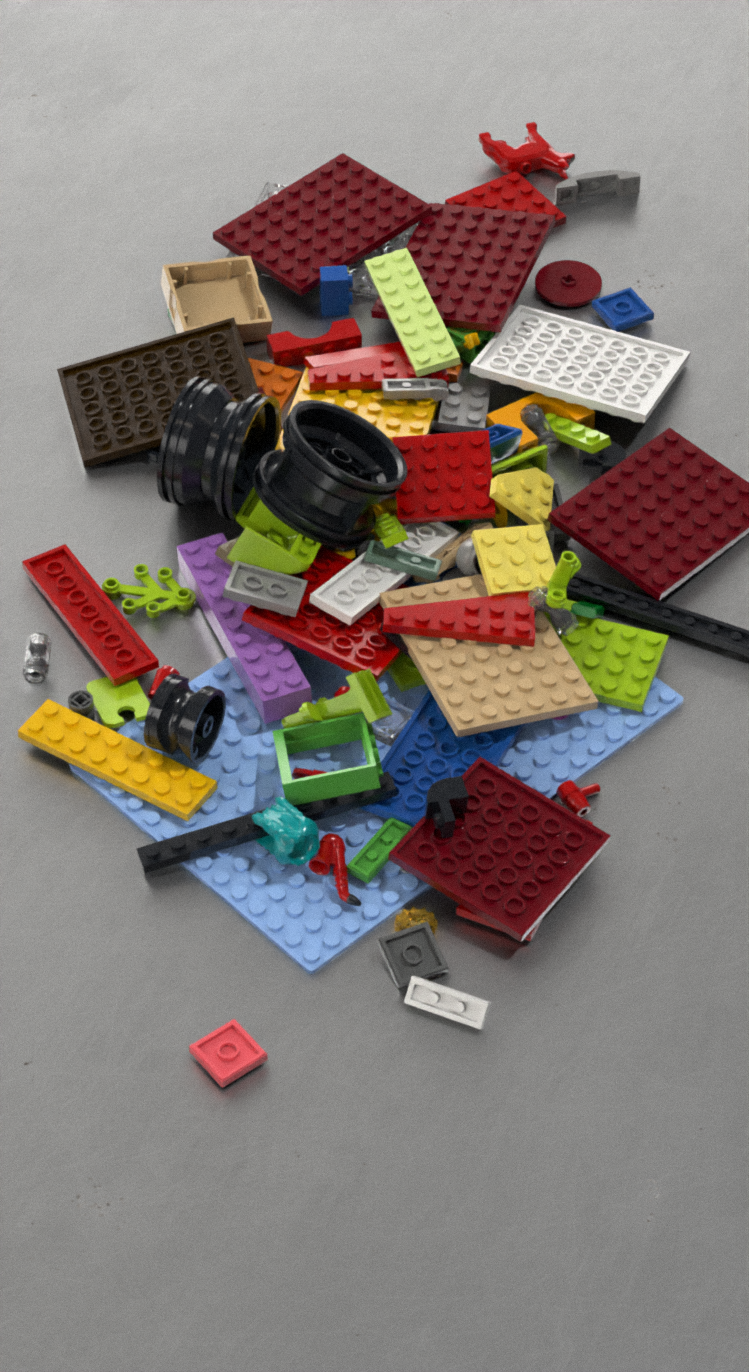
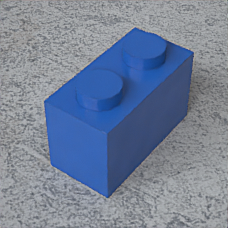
M347 265L320 267V306L322 316L349 315V305H353L352 292H349V288H353L352 274H348Z

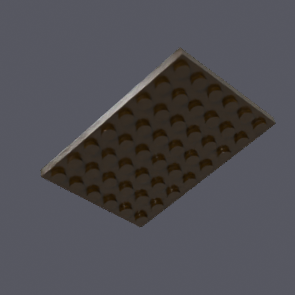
M234 317L57 369L84 467L160 446L168 418L179 394L185 385L196 376L213 379L219 384L226 386L238 402H243L254 393H259Z

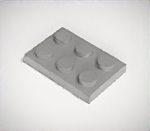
M457 383L449 384V388H447L449 395L441 403L437 430L446 432L484 430L491 389L481 386H463Z
M235 560L222 597L275 611L282 615L296 617L308 581Z

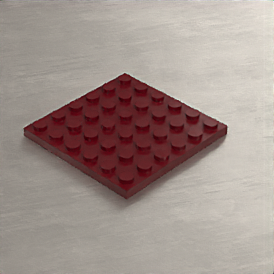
M479 757L462 775L469 799L466 813L454 815L456 822L453 837L442 838L440 829H436L434 826L433 818L425 819L423 816L389 852L388 860L522 942L610 842L611 835L482 757Z

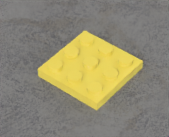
M543 524L473 530L471 538L489 596L533 591L534 594H543L556 568Z

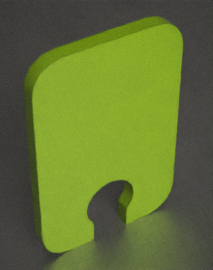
M108 677L93 680L87 684V692L93 696L94 707L105 727L117 728L124 726L123 718L118 715L124 710L134 711L137 722L146 719L150 703L136 677L117 686H114Z

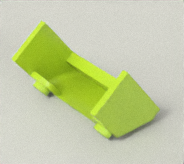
M260 499L248 519L267 530V538L246 526L228 554L227 559L234 563L236 560L286 575L307 571L321 543L299 534L284 524Z

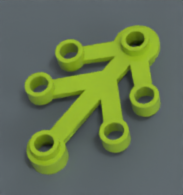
M138 564L134 567V577L140 580L146 587L121 584L116 578H107L102 584V590L110 600H116L122 594L141 596L137 600L127 598L122 601V611L127 615H132L138 609L146 606L147 616L157 618L161 613L174 607L179 610H188L196 601L195 592L189 588H181L173 579L172 570L168 567H162L158 570V581L166 584L171 591L160 588L149 575L148 566L145 564ZM160 599L166 600V601H164V602H162V603H160V604H159L158 602H156V601H158V600H160Z

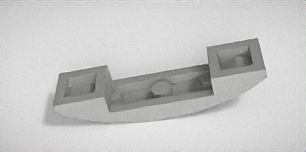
M606 170L571 177L556 185L555 205L577 203V197L613 191H616L618 196L638 194L641 176L635 172Z

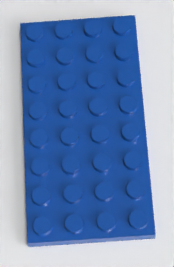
M428 690L381 762L383 773L388 771L396 787L397 796L360 807V809L386 819L393 817L414 827L424 816L427 793L435 782L445 778L462 776L479 757L499 767L525 724L456 737L431 691Z

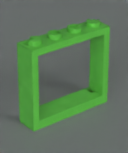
M364 713L272 731L284 795L290 804L298 805L381 788L379 777L384 776L372 723H366ZM357 740L362 741L367 765L292 780L288 754Z

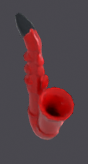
M333 833L324 835L319 841L320 848L317 850L316 856L309 862V868L312 872L323 876L328 875L330 866H333L335 887L338 890L340 899L347 904L361 906V901L349 893L347 865L345 864L346 847L343 839Z

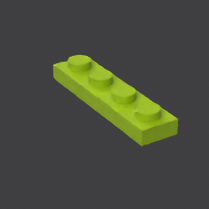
M548 413L542 417V427L546 433L550 434L552 438L594 454L611 445L610 436L554 413Z
M384 513L375 518L374 531L386 549L409 539L405 529L394 514Z

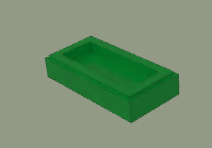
M581 601L572 604L570 613L595 619L603 616L604 606Z

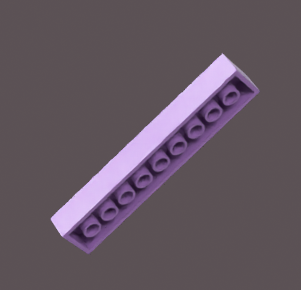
M219 533L177 546L179 569L190 589L195 592L196 600L264 723H270L299 712V708L302 707L304 702L312 703L311 686L285 641L242 621L243 612L250 604L222 597L233 568L215 555L217 548L228 542L224 534Z

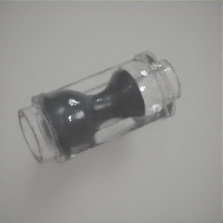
M536 404L524 408L521 412V420L534 434L535 432L537 433L538 446L546 445L548 447V455L557 452L561 442L554 434L542 408H539Z
M539 586L535 587L528 595V605L537 611L547 612L550 615L551 624L558 634L562 633L564 636L571 634L579 624L576 620V615L564 608L556 609L546 604L548 588L546 586L541 588Z
M44 633L31 634L27 639L23 675L32 684H40L48 676L52 640Z

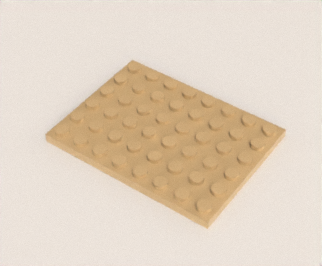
M478 574L379 593V603L384 610V608L486 597L489 595L483 575ZM535 598L534 647L400 634L408 647L410 657L456 737L597 709L598 699L542 609L538 607Z

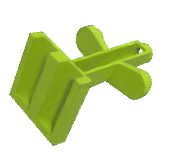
M565 551L561 554V558L543 594H534L538 605L546 597V604L548 606L556 608L558 611H564L570 616V619L573 614L570 613L572 604L577 602L567 599L566 589L571 578L582 566L580 560L573 552ZM542 609L561 640L567 627L559 628L553 622V616L547 610Z
M369 668L365 671L354 672L345 677L350 686V690L347 693L330 700L325 697L319 698L315 704L304 702L302 707L299 708V712L284 717L281 722L285 729L363 712L368 723H373L392 715V712Z

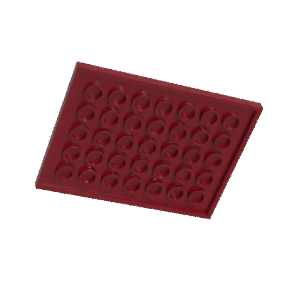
M342 153L214 231L213 240L238 256H251L255 267L302 296L320 285V267L347 265L348 267L433 212L430 204Z
M429 203L432 206L433 213L419 221L405 248L408 249L444 325L501 332L556 223L555 215ZM378 297L371 310L372 318L390 320L380 297Z
M669 427L551 511L547 520L660 601L749 533V482Z

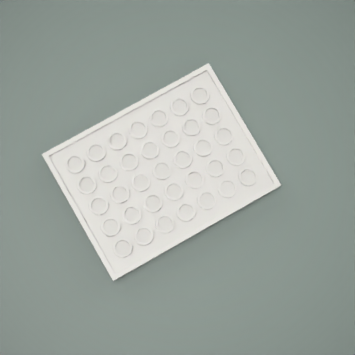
M519 304L507 319L502 331L497 332L472 362L469 373L475 374L480 378L499 381L504 385L510 384L520 387L525 391L541 393L546 397L562 399L567 403L583 405L591 410L607 412L612 416L628 418L633 422L645 423L688 362L690 352Z

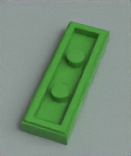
M390 817L346 866L347 873L369 884L389 861V852L413 827Z

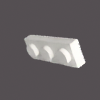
M417 976L411 977L404 1000L406 1004L477 1029H483L491 1004L489 1001Z

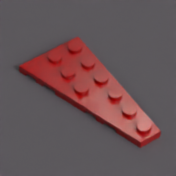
M404 349L308 370L310 391L382 389L383 379L404 378L443 379L447 382V388H449L447 368L417 377Z
M534 592L384 608L383 632L534 647Z

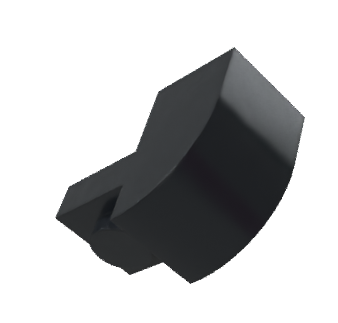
M611 441V445L594 454L579 449L578 468L602 469V476L626 459V452L619 444Z
M462 776L441 779L435 782L427 793L424 817L425 819L433 818L434 826L436 829H440L442 838L453 837L456 822L454 815L466 813L469 795Z

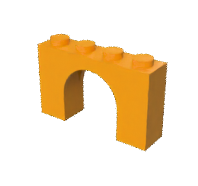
M537 392L486 415V428L498 423L522 429L523 434L518 450L510 455V457L530 448L538 447V437L524 425L531 413H539L541 418L545 414L554 413L591 429H594L595 424L594 410L576 403H567L555 397H546Z

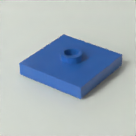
M631 287L592 301V308L616 332L654 319V312Z

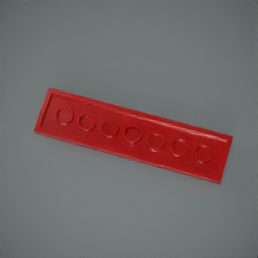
M66 544L22 561L23 570L114 686L159 668V660Z

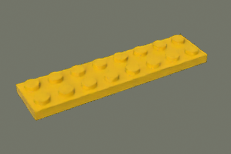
M47 699L18 730V738L186 821L193 817L218 788L216 780L50 699Z

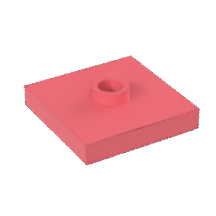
M235 1019L189 1046V1052L222 1088L268 1060L267 1053Z

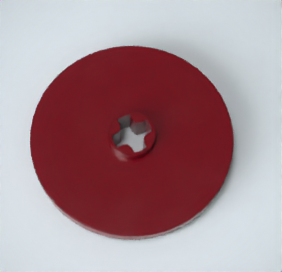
M561 260L549 263L538 271L535 277V288L537 293L547 302L558 306L576 307L590 303L598 297L602 289V279L593 267L585 263Z

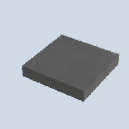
M428 921L378 938L377 940L379 949L398 990L408 987L412 976L428 980L448 973V965Z

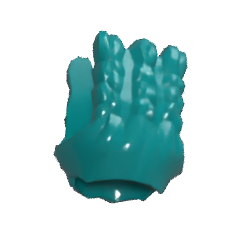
M281 796L276 797V805L272 804L271 808L266 807L262 813L257 812L252 815L253 822L261 826L269 834V836L256 839V842L269 851L271 855H274L281 865L294 864L300 866L308 862L320 848L319 828L314 821L304 817L302 812L290 804L287 799Z

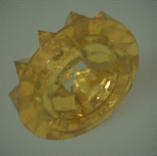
M412 906L410 910L402 909L401 914L396 915L394 923L395 932L415 926L416 924L411 925V920H414L416 923L428 921L434 935L437 931V920L434 917V913L427 912L425 907L416 909Z

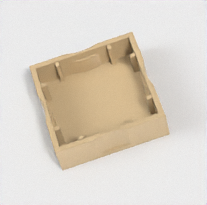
M251 256L222 258L209 262H185L163 265L161 286L177 334L233 317L242 343L266 340V335L271 334L273 320L265 297L259 289L258 276Z

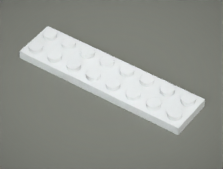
M442 522L401 524L409 539L394 546L435 558L452 541L458 538L459 532ZM364 552L310 595L309 602L338 618L340 621L351 625L379 603V593L395 590L408 580L412 574L364 561L366 553Z

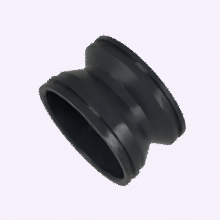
M202 376L192 378L179 394L163 434L157 465V488L160 498L165 502L178 506H194L213 500L222 518L237 522L236 515L254 487L252 475L256 466L266 453L275 450L280 438L281 408L278 399L257 392L243 402H238L226 386L219 384L217 381Z

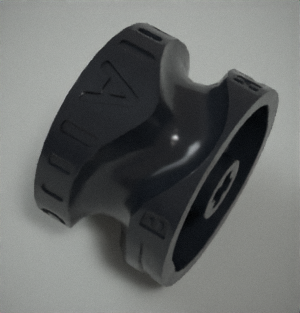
M172 673L161 682L151 700L145 719L144 741L148 747L173 755L176 750L181 748L191 762L198 764L207 757L218 738L225 716L226 697L222 690L212 686L202 687L196 693L189 687V678Z

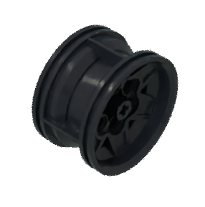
M318 400L301 401L293 406L283 424L282 442L285 450H273L261 458L252 475L253 486L264 505L279 520L299 534L331 547L344 549L358 547L367 540L376 524V516L371 504L381 503L387 498L394 496L404 483L408 473L405 459L395 444L382 431L361 416L332 403Z

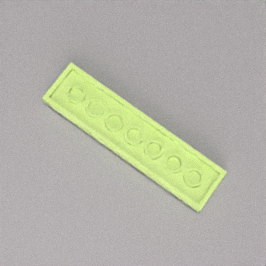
M408 249L396 250L392 253L364 261L366 270L416 376H424L461 364L459 353Z

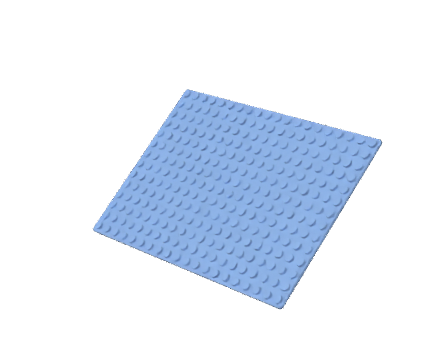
M441 521V522L444 523L445 525L451 527V526L448 525L446 522ZM457 563L453 568L439 574L440 578L435 582H441L446 573L458 568ZM411 576L403 584L409 587H414L419 585H425L427 583H415L413 577ZM285 641L311 686L312 704L317 703L319 698L325 697L328 700L334 698V693L338 691L339 687H350L345 677L352 674V672L344 670ZM228 657L188 683L190 689L196 693L202 687L212 686L222 690L226 697V710L220 733L213 748L202 762L198 764L191 762L181 748L176 750L173 755L148 747L144 741L145 720L137 722L134 718L115 731L217 781L218 788L189 821L69 763L72 771L155 842L266 809V807L270 808L272 804L276 805V797L281 796L285 798L272 732L284 729L281 722L282 719L264 723ZM388 670L377 681V684L392 715L372 723L381 762L429 690L427 684L401 692ZM655 677L642 712L599 702L597 709L570 714L563 720L550 718L526 723L498 768L552 800L558 796L556 790L563 782L572 780L575 783L681 706L683 704V697ZM361 740L288 754L291 774L295 768L333 772L367 765ZM356 808L314 822L319 828V841L324 835L329 833L337 834L343 839L346 847L345 864L348 865L388 819ZM256 840L181 862L186 869L309 974L316 973L432 888V886L411 873H403L400 870V866L389 860L369 884L347 873L349 893L356 896L362 903L361 906L350 905L341 900L338 895V890L335 887V877L333 876V866H330L328 875L322 876L312 872L309 868L310 860L300 866L294 864L281 865L275 856L260 846Z

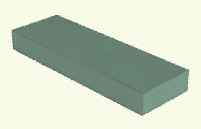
M371 540L364 561L432 581H436L442 561L395 546L386 549L381 542Z

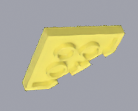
M535 467L499 474L491 479L489 496L529 525L543 524L545 531L550 530V522L547 519L552 510L554 480L550 475Z

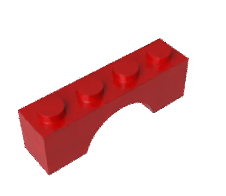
M354 318L332 322L330 330L317 338H301L289 331L266 335L269 359L272 364L282 367L304 364L305 357L362 348V334Z

